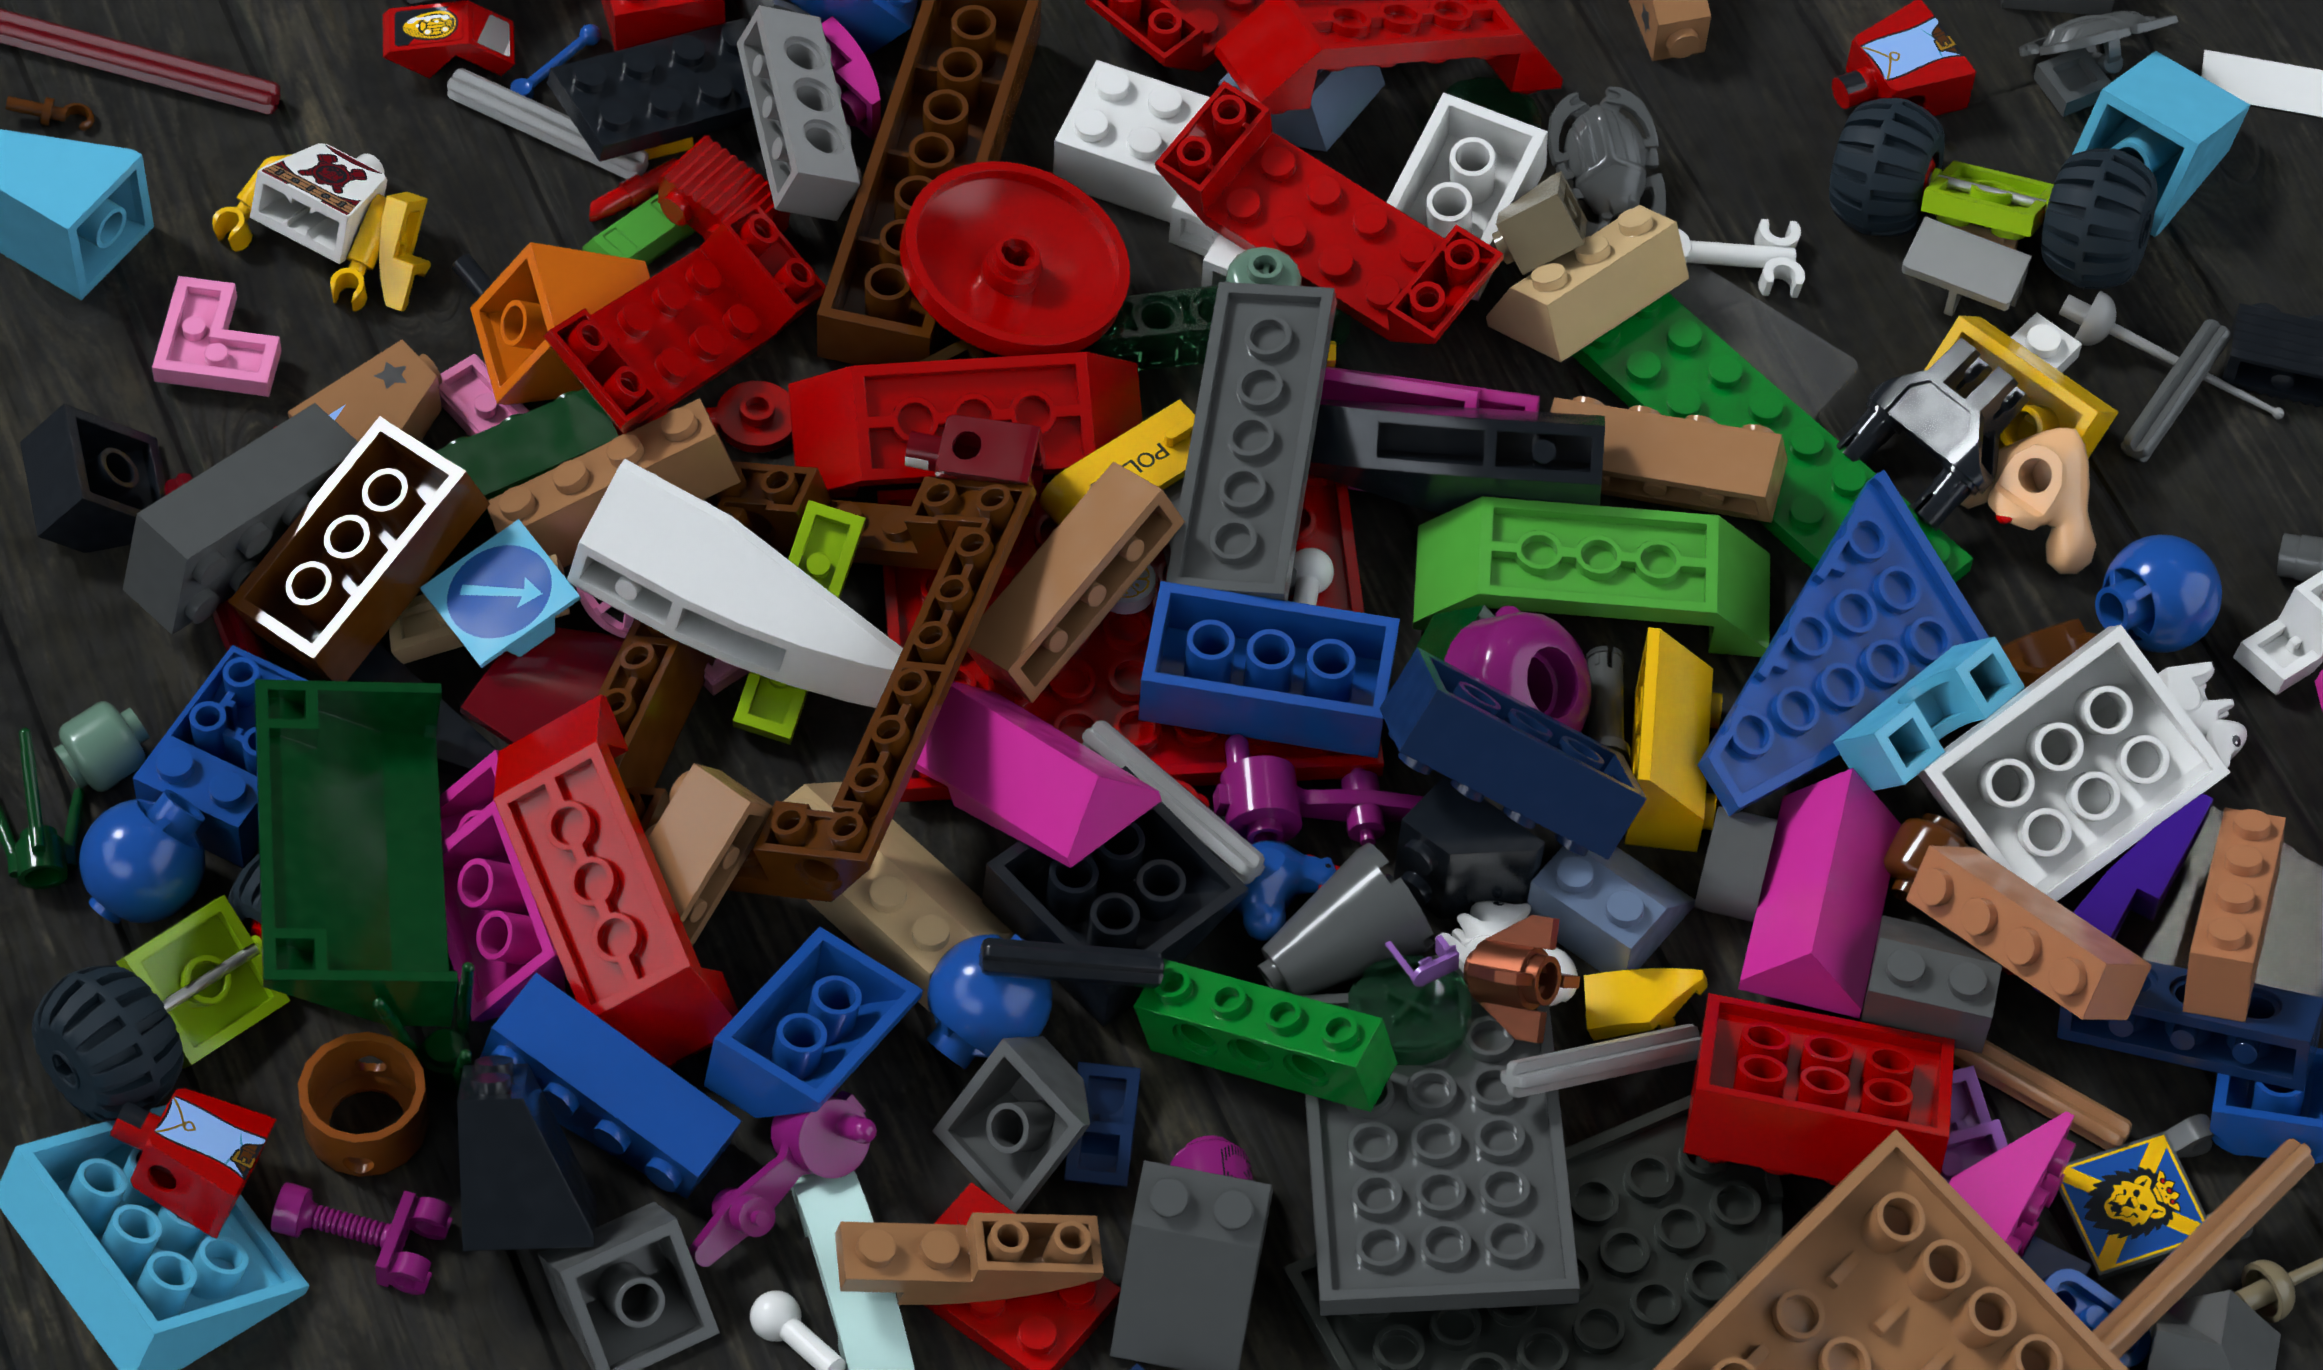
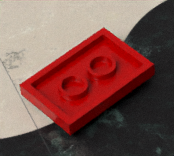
M971 1182L934 1224L966 1225L972 1212L1016 1213ZM1103 1275L1099 1280L1036 1295L994 1301L924 1306L1013 1370H1061L1118 1305L1121 1288Z

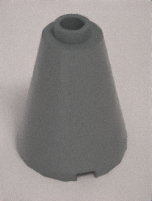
M1366 843L1358 848L1261 948L1265 961L1257 967L1268 987L1295 995H1312L1398 963L1385 946V943L1388 941L1392 942L1405 960L1426 953L1435 947L1436 943L1429 938L1433 935L1432 929L1417 901L1401 877L1395 880L1390 874L1384 876L1380 868L1389 863V861L1373 844Z

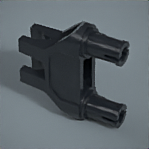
M1962 337L1928 370L1898 376L1879 384L1867 396L1868 402L1866 407L1868 409L1837 444V449L1839 450L1846 447L1843 454L1854 462L1860 459L1863 463H1866L1894 433L1897 435L1904 433L1940 461L1943 470L1933 479V482L1908 506L1921 521L1935 532L1940 528V524L1970 494L1974 496L1978 492L1983 494L1992 484L1997 471L2000 434L2030 400L2028 395L2017 387L2018 382L2014 377L1999 366L1993 371L1989 364L1979 357L1981 354Z

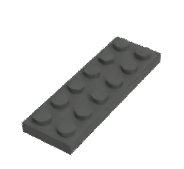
M1219 282L1178 510L1185 523L1173 538L1166 582L1288 601L1337 304L1334 288Z

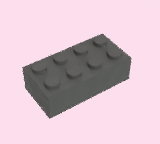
M314 403L143 509L136 516L123 590L171 635L192 622L199 624L205 621L214 613L218 605L236 593L357 445L358 441Z

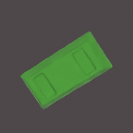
M656 194L592 238L583 246V251L643 260L646 262V265H649L696 231L687 224L678 226L672 223L664 215L660 203H658V194Z

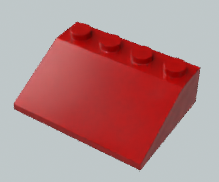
M1708 993L1683 1153L1697 1155L1712 1163H1726L1729 1161L1760 1167L1764 1171L1775 1175L1797 1174L1823 1179L1827 1183L1837 1186L1880 1143L1897 1129L1941 1175L1950 1136L1955 1039Z

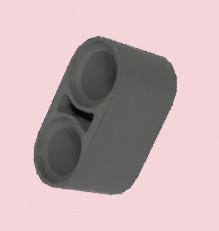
M1718 806L1697 891L1695 909L1754 922L1778 820L1742 811L1729 817L1725 809Z

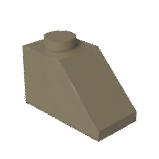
M1560 171L1500 211L1496 221L1498 231L1493 233L1492 237L1497 249L1504 255V262L1508 265L1515 261L1521 274L1524 275L1584 245L1587 219L1562 171Z

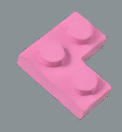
M178 276L152 365L154 382L269 397L282 351L280 337L228 330L237 300L235 283Z

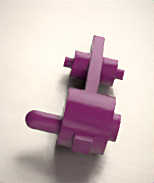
M1239 734L1230 736L1225 742L1227 767L1220 776L1221 784L1217 785L1212 795L1214 813L1225 816V823L1250 844L1270 839L1286 842L1300 832L1302 817L1346 822L1350 839L1361 842V845L1366 843L1374 845L1376 840L1381 838L1386 832L1385 822H1401L1402 818L1424 797L1380 791L1378 775L1374 772L1366 771L1364 768H1355L1351 773L1345 775L1341 780L1342 789H1302L1297 785L1296 770L1291 762L1276 756L1262 755L1250 757L1248 740Z
M841 1091L836 1097L831 1096L817 1112L774 1116L771 1126V1140L777 1157L738 1189L728 1187L721 1190L715 1196L712 1203L713 1217L688 1248L694 1264L708 1267L747 1236L761 1237L768 1233L775 1222V1207L801 1176L815 1174L830 1179L840 1178L853 1172L862 1163L868 1152L870 1142L876 1136L877 1129L874 1122L866 1118L864 1115L866 1110L853 1094Z

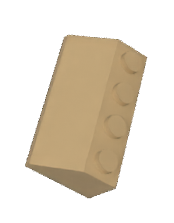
M842 782L804 784L786 798L784 802L809 804L812 810L834 812L831 806ZM893 819L890 822L870 870L832 902L807 900L866 955L922 988V997L918 1002L928 1011L927 994L931 975L941 957L950 948L965 939L979 935L993 934L1003 939H1011L1013 937V932L982 903V899Z

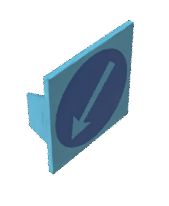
M519 519L420 587L423 594L481 668L506 651L518 657L523 656L555 633V617L581 599L577 591Z

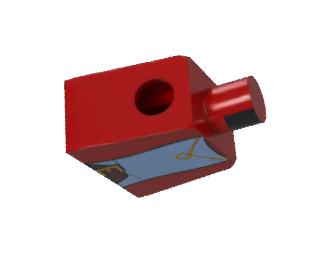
M1915 0L1856 35L1850 47L1846 66L1847 73L1832 80V92L1836 102L1843 109L1880 98H1902L1925 108L1933 116L1968 107L1976 71L1923 0Z
M181 1088L175 1090L161 1117L126 1101L109 1136L142 1151L130 1179L135 1189L217 1239L261 1156L276 1119L220 1099Z

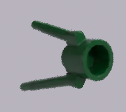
M22 728L19 731L20 756L29 827L20 833V840L16 843L0 804V841L7 857L9 877L18 878L20 884L27 888L46 889L63 883L68 877V871L78 868L76 847L83 814L85 791L84 789L80 790L79 787L73 791L64 840L58 836L57 830L54 827L43 825L32 735L28 728Z
M465 962L462 966L455 1026L452 1030L440 1029L433 1032L424 1040L421 1046H417L383 998L377 997L373 1000V1007L392 1036L413 1051L423 1067L426 1083L437 1091L451 1092L457 1090L459 1092L463 1066L472 1065V1053L469 1046V1022L475 967L471 962Z

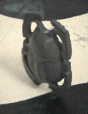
M2116 11L2101 15L2082 16L2052 28L2046 37L2020 46L2019 54L2023 57L2040 53V56L2086 48L2105 74L2117 73L2123 66L2120 38L2178 23L2176 15L2160 18L2144 17L2136 11ZM2103 43L2105 53L2097 52L2096 45Z
M1608 87L1605 90L1606 97L1602 99L1600 105H1593L1591 107L1579 99L1577 92L1569 94L1555 106L1549 117L1547 139L1552 166L1555 167L1556 173L1562 171L1567 182L1573 180L1574 188H1571L1575 198L1577 201L1583 200L1599 219L1598 224L1587 221L1585 237L1601 230L1614 217L1619 216L1624 211L1640 205V199L1644 190L1650 189L1652 195L1650 210L1665 216L1666 190L1662 174L1657 173L1647 177L1645 168L1656 169L1659 165L1657 153L1659 146L1658 136L1653 119L1641 99L1632 92L1620 87ZM1621 109L1634 116L1642 126L1647 137L1646 139L1642 138L1640 131L1630 119L1619 113ZM1570 117L1575 121L1572 124V128H1569L1564 142V153H1561L1559 151V136L1564 123Z

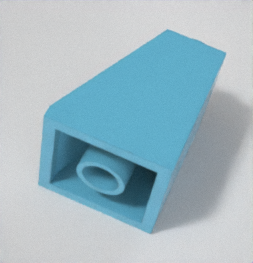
M2155 51L2101 90L2073 154L2095 148L2118 149L2138 158L2156 177L2158 186L2156 210L2150 235L2156 237L2228 153L2249 110L2250 104Z
M0 129V253L72 296L82 300L154 227L143 156L139 152L128 148Z

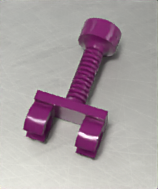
M285 1182L275 1203L271 1230L298 1238L304 1229L313 1227L314 1230L319 1228V1231L323 1232L325 1230V1233L331 1232L332 1235L337 1234L340 1237L350 1238V1240L356 1239L358 1242L362 1240V1243L366 1244L368 1242V1245L374 1244L376 1247L380 1245L382 1249L375 1265L377 1284L389 1287L390 1284L402 1292L420 1295L425 1293L432 1272H428L431 1262L421 1255L402 1252L410 1230L429 1239H445L453 1218L449 1217L452 1207L436 1198H418L416 1193L404 1190L392 1223L385 1224V1222L379 1223V1220H374L373 1222L371 1218L367 1220V1217L364 1216L361 1218V1215L355 1216V1214H349L346 1211H337L335 1208L331 1209L328 1206H318L313 1200V1190L311 1188Z

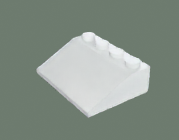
M2115 625L2107 627L2006 702L1987 719L1979 722L1944 748L1945 753L1921 771L1918 776L1952 822L1963 829L1967 835L1966 839L1973 847L2057 902L2142 839L2154 827L2231 772L2123 626Z

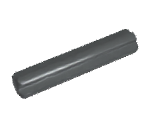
M2213 319L2204 321L2121 443V450L2125 455L2132 457L2136 462L2143 463L2148 461L2227 346L2231 338V332L2226 326Z

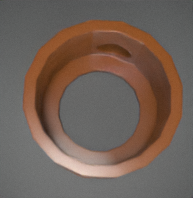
M373 1032L344 1034L322 1045L305 1063L298 1082L305 1139L316 1157L337 1172L358 1177L380 1175L406 1164L422 1147L430 1126L428 1100L423 1067L410 1048L393 1037ZM373 1056L384 1063H364L359 1061V1059ZM373 1091L386 1094L399 1104L404 1113L396 1123L378 1132L352 1134L335 1130L330 1126V1119L334 1109L344 1099L360 1092Z

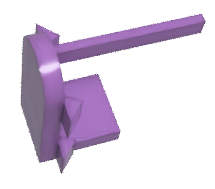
M1442 935L1436 937L1435 953L1439 958L1432 960V957L1428 956L1418 961L1420 967L1415 971L1412 970L1391 941L1385 943L1387 949L1416 987L1424 986L1459 969V952L1456 950V945L1450 946Z

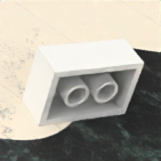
M1096 60L1054 140L1053 174L1075 185L1089 196L1170 222L1171 206L1176 200L1178 193L1156 170L1155 162L1210 97Z
M1443 92L1387 203L1443 238L1457 224L1497 249L1492 234L1498 231L1496 226L1498 213L1537 186L1546 169L1548 131ZM1490 277L1473 296V300L1479 301Z

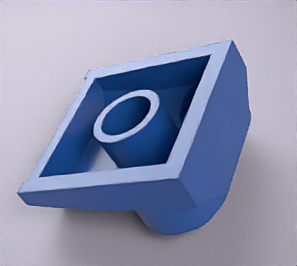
M2317 1048L2304 1092L2218 1073L2209 1129L2214 1134L2212 1140L2220 1148L2234 1155L2268 1158L2285 1140L2293 1138L2299 1143H2305L2312 1150L2311 1155L2315 1160L2314 1164L2323 1162V1049Z

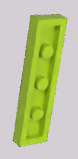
M808 500L788 560L840 599L865 527L866 518ZM749 672L733 718V727L791 745L809 691Z

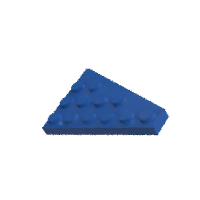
M1885 470L1875 474L1865 483L1698 763V767L1729 817L1840 758L1841 755L1833 743L1837 738L1951 647L1989 638Z

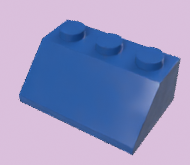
M819 927L714 1038L704 1086L755 1118L817 1112L922 997L923 989L822 927Z

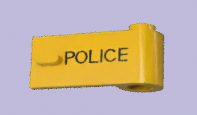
M1179 399L1055 476L1041 494L1039 500L1040 507L1059 526L1084 497L1091 485L1101 477L1113 461L1162 490L1166 489L1185 476L1195 414Z

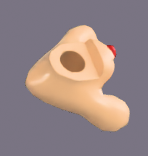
M2072 428L2046 430L1999 449L1997 471L1992 484L1983 494L1979 492L1975 496L1970 494L1960 505L1969 509L1988 501V505L1996 513V520L2000 524L2010 523L2028 530H2035L2039 526L2044 525L2052 527L2045 544L2046 560L2059 574H2078L2092 562L2096 541L2088 514L2090 489L2089 461L2085 444L2078 431Z

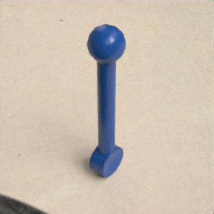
M594 24L583 26L580 30V37L528 79L519 78L511 83V90L531 99L534 95L533 88L549 76L550 68L563 65L586 45L593 46L600 41L602 34L598 26Z

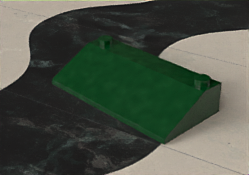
M255 679L263 987L385 1025L373 1007V1000L381 997L393 1010L403 1026H451L458 978L457 971H449L436 742L442 695L441 684Z

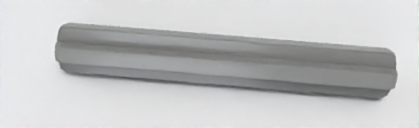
M464 68L457 69L453 76L449 78L447 95L450 99L625 179L636 174L642 175L648 168V153L644 150L599 162L569 116Z
M1099 720L1091 728L1085 730L1082 735L1084 746L1120 768L1127 766L1141 781L1158 790L1162 802L1244 884H1250L1256 877L1262 874L1265 869L1263 864L1265 858L1260 851L1108 722Z
M1684 1024L1517 1059L1507 1064V1069L1503 1070L1500 1074L1501 1083L1506 1085L1509 1096L1514 1098L1526 1097L1696 1060L1701 1037L1699 1036L1697 1026Z

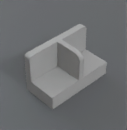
M1925 216L1903 261L1901 270L1906 275L1949 290L1944 314L1952 317L1962 296L2003 311L2008 310L2010 305L2015 307L2023 290L2032 256Z

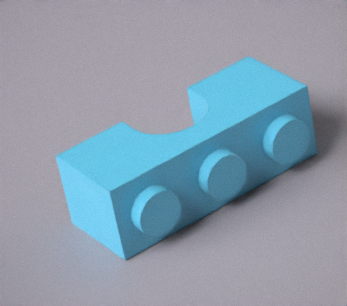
M1995 636L1955 645L1833 743L1848 768H1854L1872 791L1902 786L1945 753L1939 742L1941 738L1966 724L1987 719L2024 689L2025 686Z

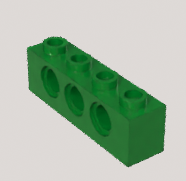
M1163 959L1164 974L1161 985L1156 988H1144L1134 1005L1150 1051L1368 1112L1372 1111L1397 1065L1383 1018Z

